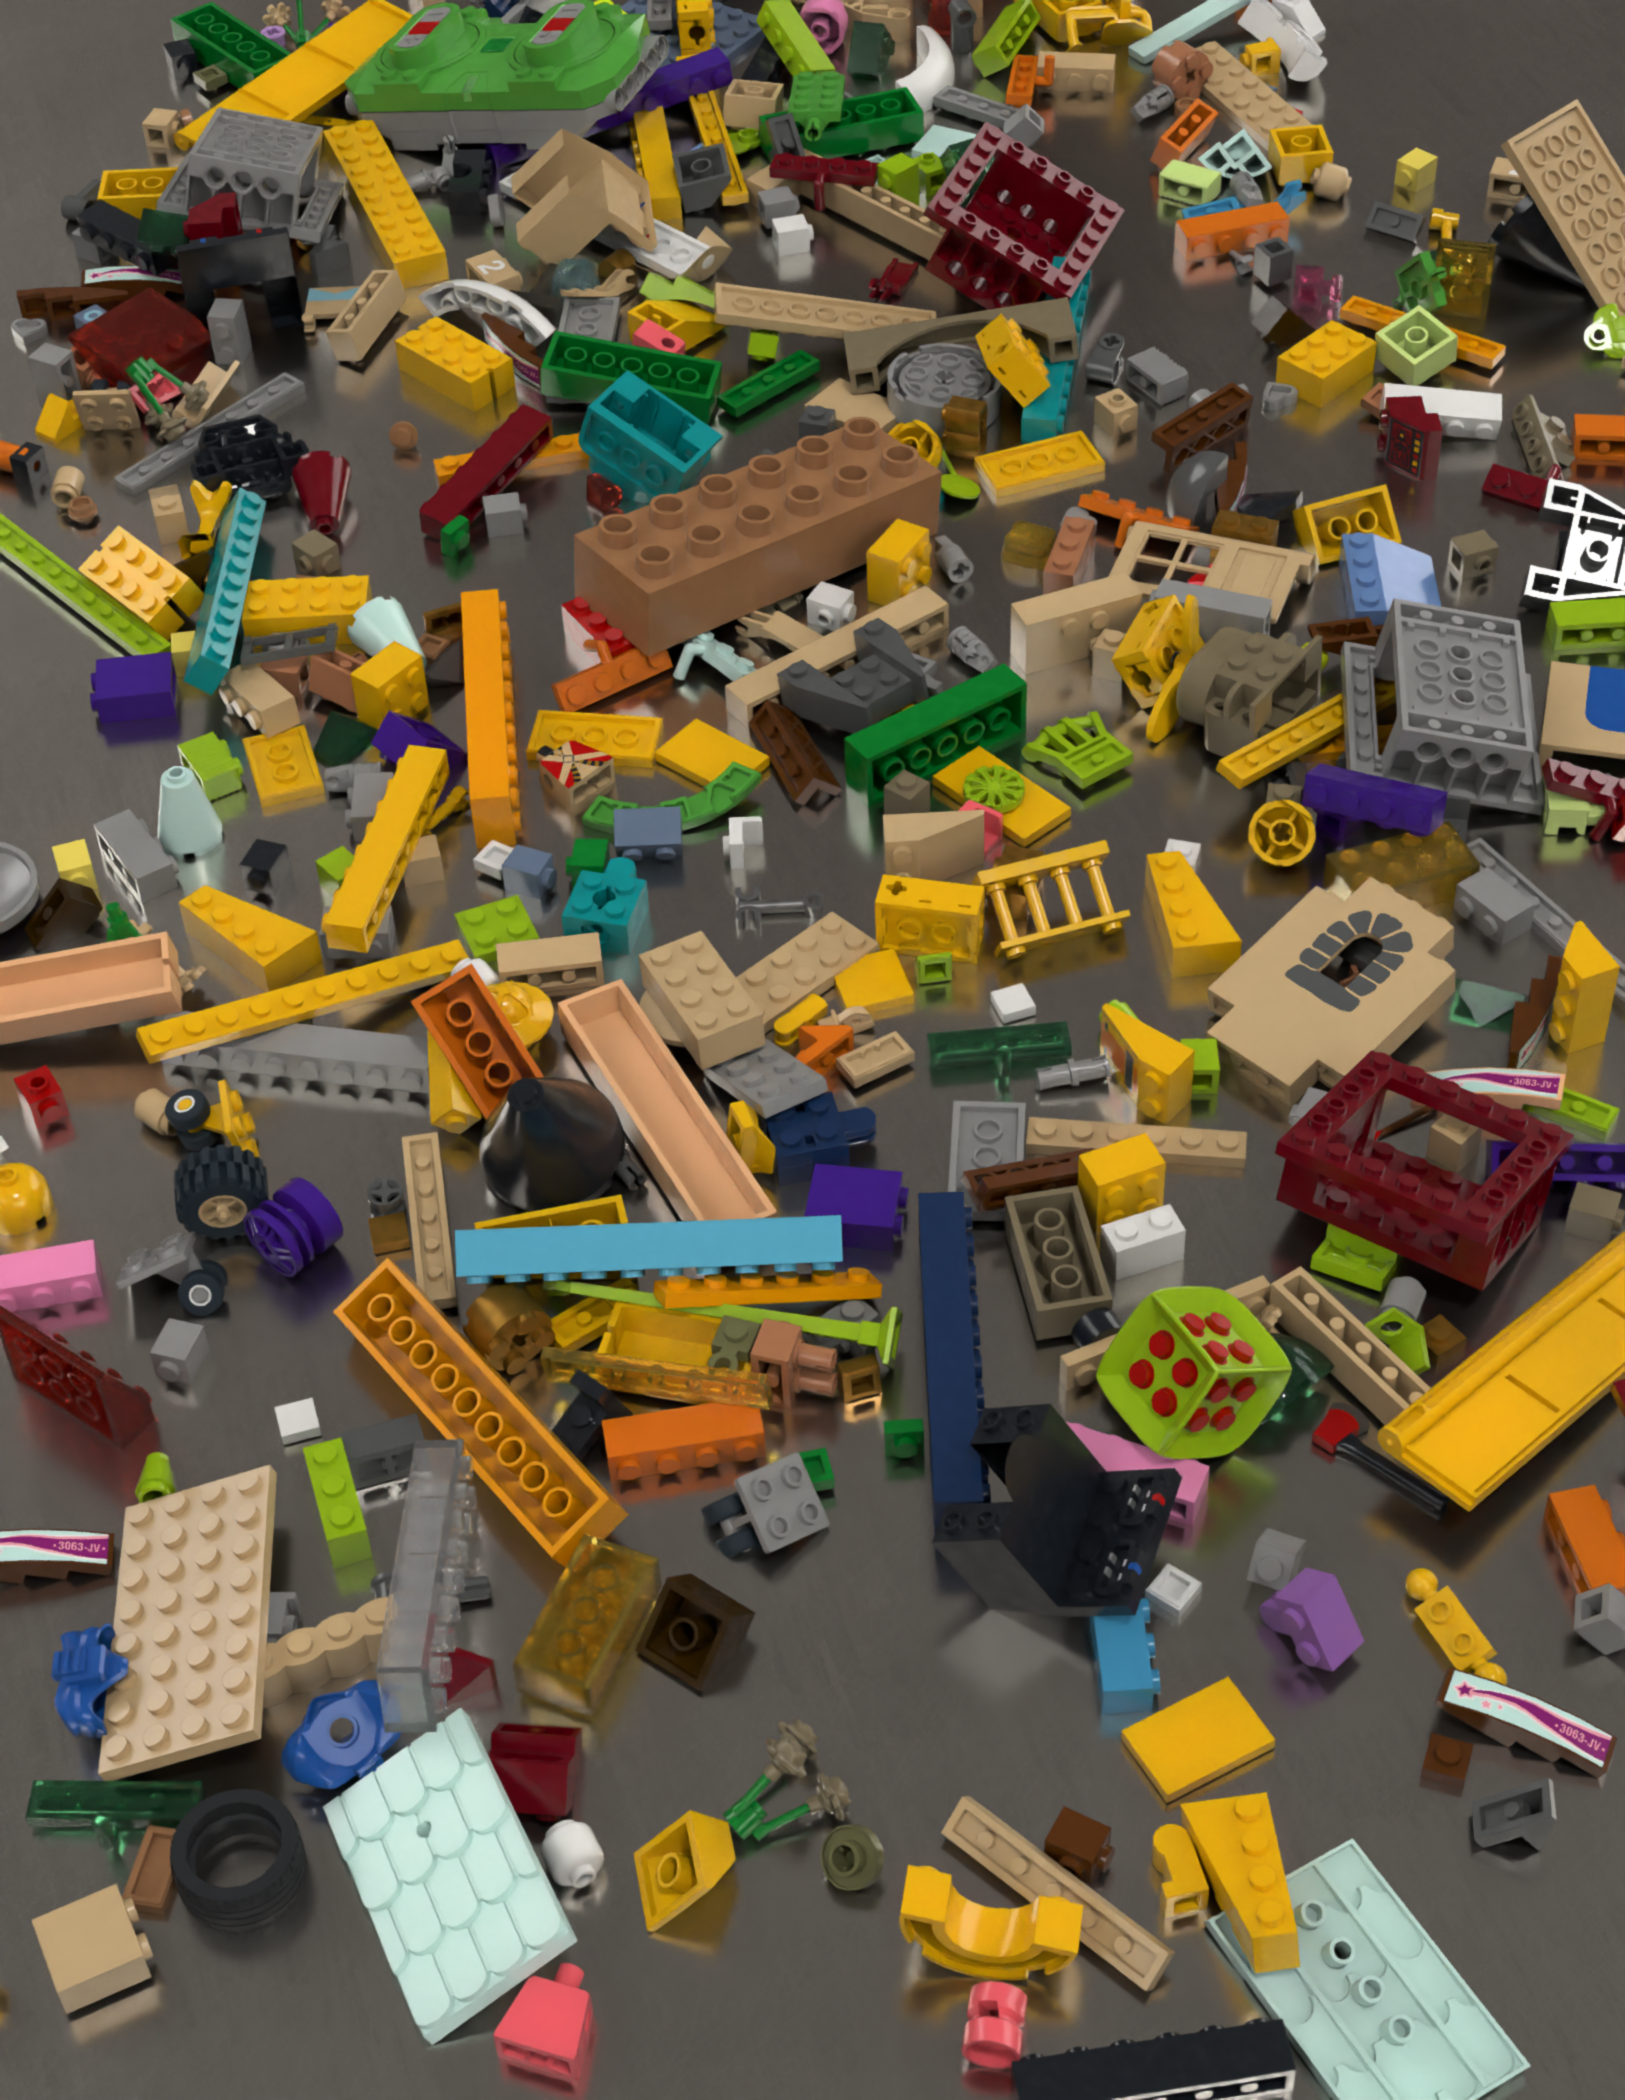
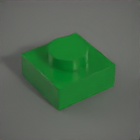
M458 515L441 529V553L450 558L460 549H464L470 542L469 519L462 515Z
M923 1418L883 1421L885 1458H907L913 1455H925Z
M826 1447L800 1452L799 1454L816 1492L835 1488V1478Z

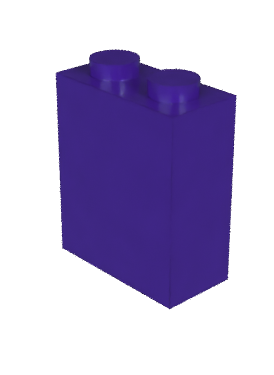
M171 652L96 660V673H91V685L95 693H90V703L92 711H98L101 724L176 716L177 676Z
M815 1164L804 1217L841 1215L842 1247L893 1252L895 1238L902 1237L904 1215H900V1210L907 1209L909 1187H903V1172Z

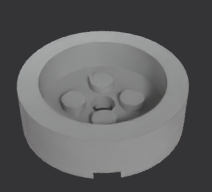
M951 343L919 346L917 352L909 355L906 352L901 353L892 361L888 368L887 404L892 414L896 417L898 424L919 420L927 423L939 437H942L943 430L945 429V421L941 419L942 409L945 403H949L953 395L986 401L988 407L987 427L997 419L1001 411L1002 384L987 368L983 355L978 349Z

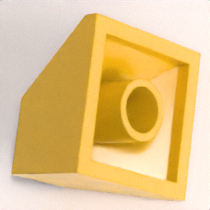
M689 1810L633 1853L647 1931L655 1932L710 1891L736 1861L728 1822Z

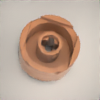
M1173 41L1174 44L1171 46L1165 45L1154 59L1151 71L1154 73L1155 81L1152 80L1155 87L1161 84L1169 86L1177 100L1183 97L1197 99L1203 89L1202 85L1207 82V78L1213 73V65L1209 62L1205 53L1183 41Z

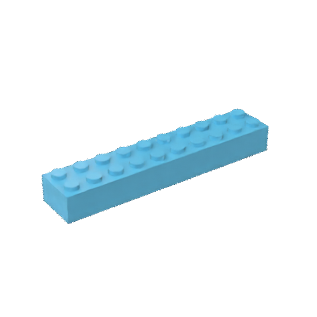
M841 1215L455 1230L456 1277L466 1276V1284L493 1282V1275H504L505 1282L531 1281V1274L543 1273V1281L569 1279V1272H581L582 1279L607 1278V1271L620 1270V1278L645 1276V1269H658L659 1276L683 1275V1268L697 1267V1275L720 1274L721 1266H735V1273L759 1272V1265L774 1264V1272L797 1271V1263H812V1270H834L835 1262H843Z

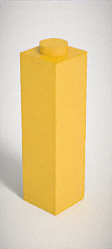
M427 1029L431 1125L443 1128L450 1133L461 1134L481 1119V1112Z

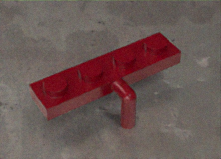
M789 153L775 154L769 167L770 178L814 181V209L822 211L825 209V182L874 187L877 181V164L879 163L868 160H844L839 157L830 159L818 158L814 155L795 156Z
M1493 463L1481 491L1483 495L1539 512L1543 491L1549 479L1564 481L1562 468L1559 464H1553L1545 479Z
M1548 758L1542 766L1547 790L1604 807V814L1589 833L1593 840L1601 841L1619 816L1617 804L1625 795V778L1620 779L1603 774L1598 770H1589L1566 761L1561 762Z

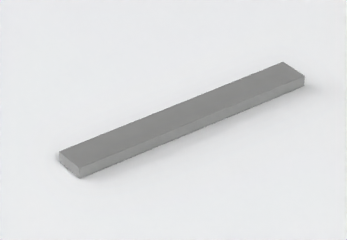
M286 372L282 373L183 434L178 440L172 441L113 478L115 487L132 497L137 496L195 460V452L200 451L198 442L203 427L258 414L264 417L304 392V382Z
M1478 838L1454 850L1453 859L1469 874L1474 875L1488 867L1535 904L1531 929L1563 957L1576 922L1482 838ZM1607 950L1620 966L1613 1002L1625 1012V965Z

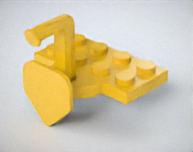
M1105 0L1104 5L1070 7L1065 13L1068 50L1070 52L1077 51L1082 47V42H1079L1077 24L1105 23L1100 41L1103 45L1107 46L1127 45L1153 33L1150 14L1143 8L1131 4V0Z

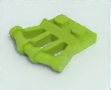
M1097 711L1088 712L1087 716L1071 719L1064 717L1058 720L1057 725L1053 727L1046 726L1040 729L1037 738L1033 742H1028L1022 748V755L1027 761L1036 762L1039 760L1056 767L1060 776H1067L1081 789L1133 763V752L1107 732ZM1090 728L1091 731H1094L1096 737L1093 738L1083 729ZM1064 737H1071L1079 746L1075 747ZM1052 745L1059 752L1049 749L1046 746Z

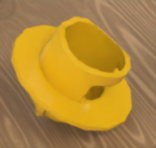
M513 980L486 986L526 1049L530 1048L534 1042L540 1040L551 1028L554 1017L553 1006L550 998L541 989L527 983L513 982Z

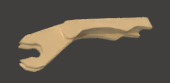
M617 269L602 285H596L594 289L586 288L580 290L571 288L569 290H559L561 296L614 297L635 287L634 284L626 282V277L635 275V273L630 269Z
M760 611L751 612L747 615L753 619L745 616L737 618L748 629L739 625L735 626L736 631L741 636L747 638H770L787 646L791 651H795L823 637L821 634L779 611H775L772 615Z

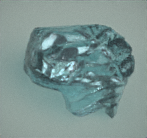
M585 258L562 260L551 279L554 295L565 300V296H561L559 289H594L596 285L600 284L597 277L594 276V264Z

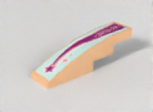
M1490 1067L1426 1072L1439 1079L1453 1081L1461 1088L1475 1094L1489 1096L1494 1102L1506 1107L1522 1110L1523 1104L1560 1110L1566 1074ZM1411 1099V1104L1426 1106Z

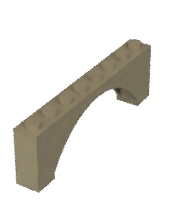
M1068 297L843 333L852 395L880 391V386L887 380L890 364L903 352L909 355L917 352L919 346L935 343L978 344L975 335L1001 313L1007 320L1013 318L1022 329L1021 334L1026 340L1032 339L1040 349L1039 354L1050 359V363L1079 359L1077 333Z

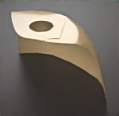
M707 226L697 237V240L710 247L681 275L696 283L704 281L715 273L733 251L726 242ZM709 255H714L713 263L708 268L703 269L702 264ZM634 264L636 267H638L639 269H641V270H643V271H645V272H647V273H649V272H651V273H657L658 275H660V276L666 278L667 280H669V281H671V282H673V283H674V281H675V279H676V278H668V277H666L665 275H663V274H661V273H659V272H657V271H655V270H653V269H651V268H642V267H640V266Z

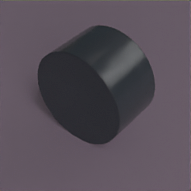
M1097 1308L1086 1313L1076 1322L1071 1336L1078 1348L1118 1333L1123 1324L1111 1308Z

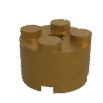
M509 1282L512 1287L501 1289L497 1285L482 1293L474 1300L466 1312L469 1318L467 1327L463 1324L464 1334L495 1370H506L510 1375L522 1371L529 1360L542 1349L550 1346L555 1339L550 1317L527 1288L517 1282Z

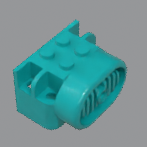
M627 370L588 406L578 442L581 449L589 456L590 471L600 485L626 498L650 503L651 499L655 496L677 494L689 489L698 480L700 472L709 463L711 458L710 450L721 441L723 435Z

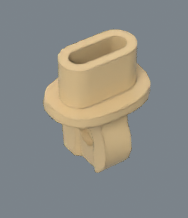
M862 1006L849 1007L838 1015L832 1009L830 1010L832 1015L818 1020L819 1025H849L853 1028V1035L875 1026L873 1018Z

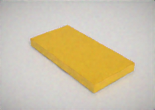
M1082 430L974 457L975 468L996 498L1105 471V461Z
M538 710L526 749L527 760L536 761L537 752L541 747L547 745L556 750L566 742L574 740L612 756L614 766L653 768L655 762L654 752L659 747L664 727L663 718Z
M978 746L934 774L932 779L934 786L964 805L966 801L963 796V784L965 778L970 773H974L976 769L983 766L993 768V765L1005 766L1007 770L1015 769ZM1016 771L1020 778H1023L1025 796L1019 806L1002 813L1003 833L1025 848L1071 817V807Z

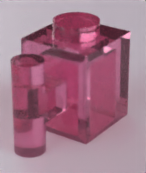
M1296 265L1293 307L1320 309L1322 296H1330L1332 302H1339L1342 295L1343 277L1336 274L1332 277V280H1323L1324 266Z

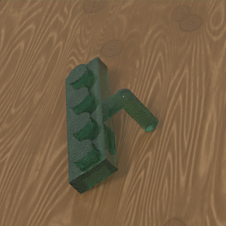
M1067 1021L927 1033V1048L931 1069L995 1063L997 1074L1004 1078L1009 1076L1011 1072L1012 1061L1072 1056V1044Z
M33 1780L25 1819L28 1827H93L100 1848L104 1851H111L116 1846L119 1828H147L148 1825L177 1828L182 1818L184 1819L185 1814L189 1813L191 1808L195 1807L197 1803L203 1801L205 1790L202 1782Z

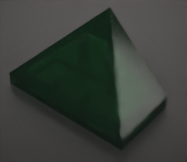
M331 710L313 749L314 756L332 767L341 766L368 746L378 729L359 718Z
M1459 978L1455 980V987L1479 1027L1514 1010L1515 1001L1527 1002L1528 999L1527 995Z

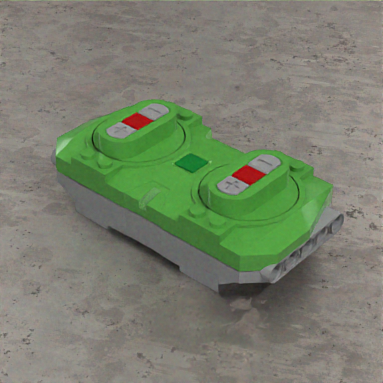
M568 0L551 7L537 23L504 24L500 17L489 18L486 8L476 9L474 6L460 9L455 3H439L428 6L414 14L390 40L372 53L344 82L348 91L345 98V106L347 112L350 115H356L359 120H373L380 134L391 139L395 151L439 150L444 144L443 137L446 136L447 138V135L454 137V144H526L527 149H541L561 128L583 138L597 120L622 111L667 58L669 44L665 35H651L645 13L622 14L620 4L609 5V3L603 2L594 5V2L591 0Z

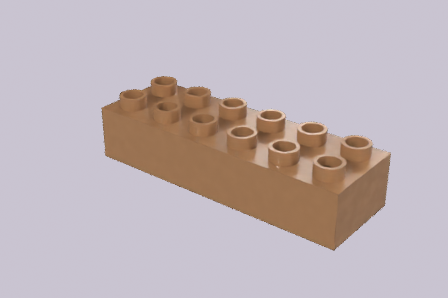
M868 417L850 418L844 423L842 428L822 436L812 435L803 437L797 442V446L774 455L755 456L749 461L747 466L724 475L711 474L705 476L697 486L677 494L655 496L647 506L627 514L605 516L600 520L599 525L574 534L575 597L580 596L590 605V610L601 613L607 618V624L612 628L620 629L623 632V637L649 657L815 586L821 581L824 582L866 564L867 550L897 518L929 529V536L936 534L938 529L942 472L921 458L914 447L900 443L880 429L879 423L874 419Z

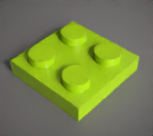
M518 895L454 914L455 923L472 959L480 958L486 963L497 961L496 944L540 939Z

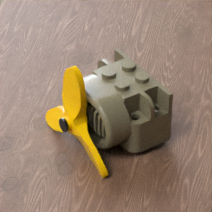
M1188 594L1183 612L1181 652H1174L1170 658L1169 668L1173 671L1163 684L1146 727L1147 740L1153 743L1162 741L1171 731L1178 718L1181 717L1186 721L1204 727L1205 748L1212 753L1226 757L1301 716L1320 699L1323 636L1316 635L1304 648L1296 646V635L1291 632H1285L1279 639L1259 632L1253 634L1233 626H1226L1218 630L1202 646L1199 637L1198 600L1196 596Z

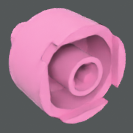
M807 0L799 15L825 54L830 55L842 44L848 29L849 20L844 4L840 0Z

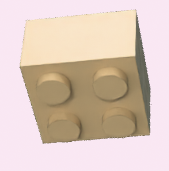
M733 79L724 94L723 120L725 126H730L733 130L755 128L759 131V116L783 111L784 84Z

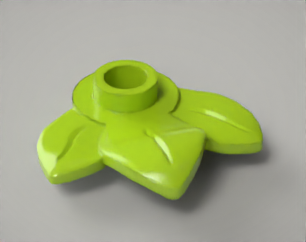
M755 128L727 130L735 155L755 150L757 146L761 145L759 131Z
M1615 303L1607 304L1594 314L1593 324L1585 330L1583 341L1585 346L1591 351H1602L1609 358L1622 359L1625 356V316H1619ZM1600 333L1603 336V340H1596L1594 334Z

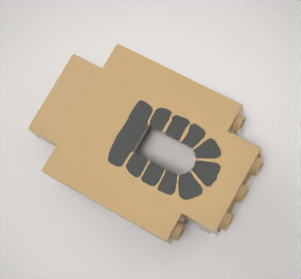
M1369 877L1344 902L1336 894L1327 892L1316 885L1207 988L1209 1010L1221 1017L1207 1031V1038H1217L1220 1062L1289 1107H1292L1306 1093L1307 1089L1312 1087L1318 1080L1332 1089L1371 1050L1391 1055L1455 992L1456 970L1445 961V956L1454 949V926L1445 918L1437 917L1427 911L1418 902L1409 900L1397 893L1390 885L1382 884L1372 877ZM1367 937L1382 946L1381 953L1345 988L1320 973L1357 938Z

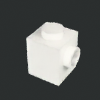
M803 214L772 219L773 244L779 257L810 252V241L814 240L812 225L807 224Z
M821 581L806 598L807 623L835 631L851 623L855 618L857 607L854 605V591Z

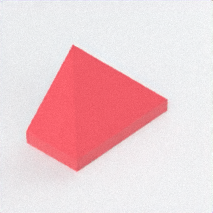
M161 374L155 375L146 384L159 404H165L182 395L179 387ZM135 385L128 390H130L134 403L146 414L149 411L146 405L147 400L138 386Z

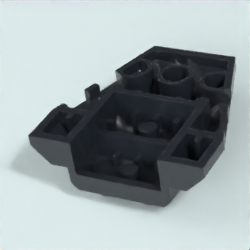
M258 414L203 427L198 442L200 451L195 452L196 464H191L190 470L193 479L199 481L211 492L216 491L223 481H228L232 485L230 502L240 487L248 492L256 493L261 498L273 499L291 490L293 487L291 481L293 465L296 466L298 458L310 451L304 441L301 439L296 440V442L292 441L291 433L284 431L282 435L279 433L276 424Z

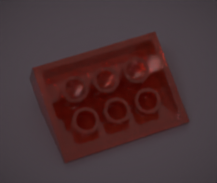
M150 287L67 336V339L102 379L109 381L110 388L117 387L119 380L128 384L130 388L136 385L124 370L140 356L146 361L152 357L160 367L171 374L201 356L211 341L210 333L195 315ZM155 370L152 371L154 375L159 374Z
M0 1305V1339L16 1381L121 1450L129 1445L155 1420L150 1404L152 1399L142 1387L138 1385L133 1387L128 1384L117 1371L112 1368L105 1369L96 1363L95 1359L84 1350L77 1351L60 1334H51L39 1325Z

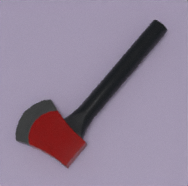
M1332 1402L1324 1420L1313 1432L1312 1442L1331 1454L1340 1451L1356 1457L1440 1512L1445 1509L1449 1502L1448 1497L1372 1450L1357 1438V1436L1369 1430V1422L1359 1409L1349 1404Z

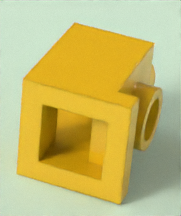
M1270 37L1264 42L1245 45L1244 53H1241L1239 56V62L1257 77L1279 73L1281 49Z

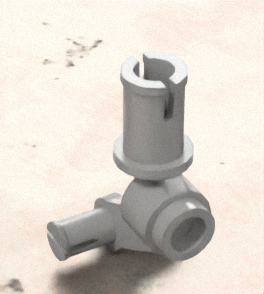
M447 135V138L446 136L443 137L442 166L434 168L433 171H427L423 168L420 170V173L405 178L413 193L424 188L431 189L432 187H437L443 192L447 191L449 179L454 178L453 159L455 150H458L454 145V137L452 135Z

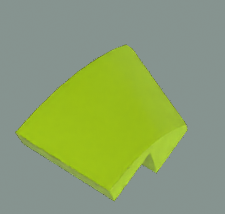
M1328 1223L1326 1238L1312 1255L1310 1269L1381 1292L1393 1275L1402 1255Z

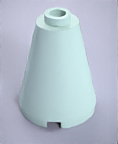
M382 596L376 597L366 602L355 612L353 617L356 620L352 627L348 625L347 628L348 638L355 646L373 657L395 641L422 655L425 670L427 659L402 605L394 597H390L391 600H385Z
M174 766L166 770L160 780L157 837L166 854H171L177 858H184L183 854L194 853L195 857L202 856L212 851L221 842L222 823L192 770L187 767Z

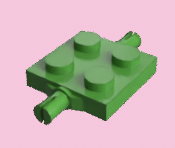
M1430 251L1417 254L1394 271L1400 293L1392 301V304L1396 303L1393 305L1394 308L1401 309L1404 306L1409 312L1420 305L1432 315L1447 305L1446 293L1440 284V280L1447 276V272L1443 273L1446 269L1442 266L1437 268Z

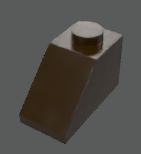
M1273 295L1250 322L1258 329L1256 335L1268 345L1273 341L1280 347L1301 341L1316 331L1303 317Z
M59 878L24 930L34 948L41 951L86 934L93 922L98 919L103 907L92 888Z

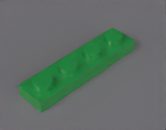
M800 349L716 396L717 406L734 417H738L820 370V360Z

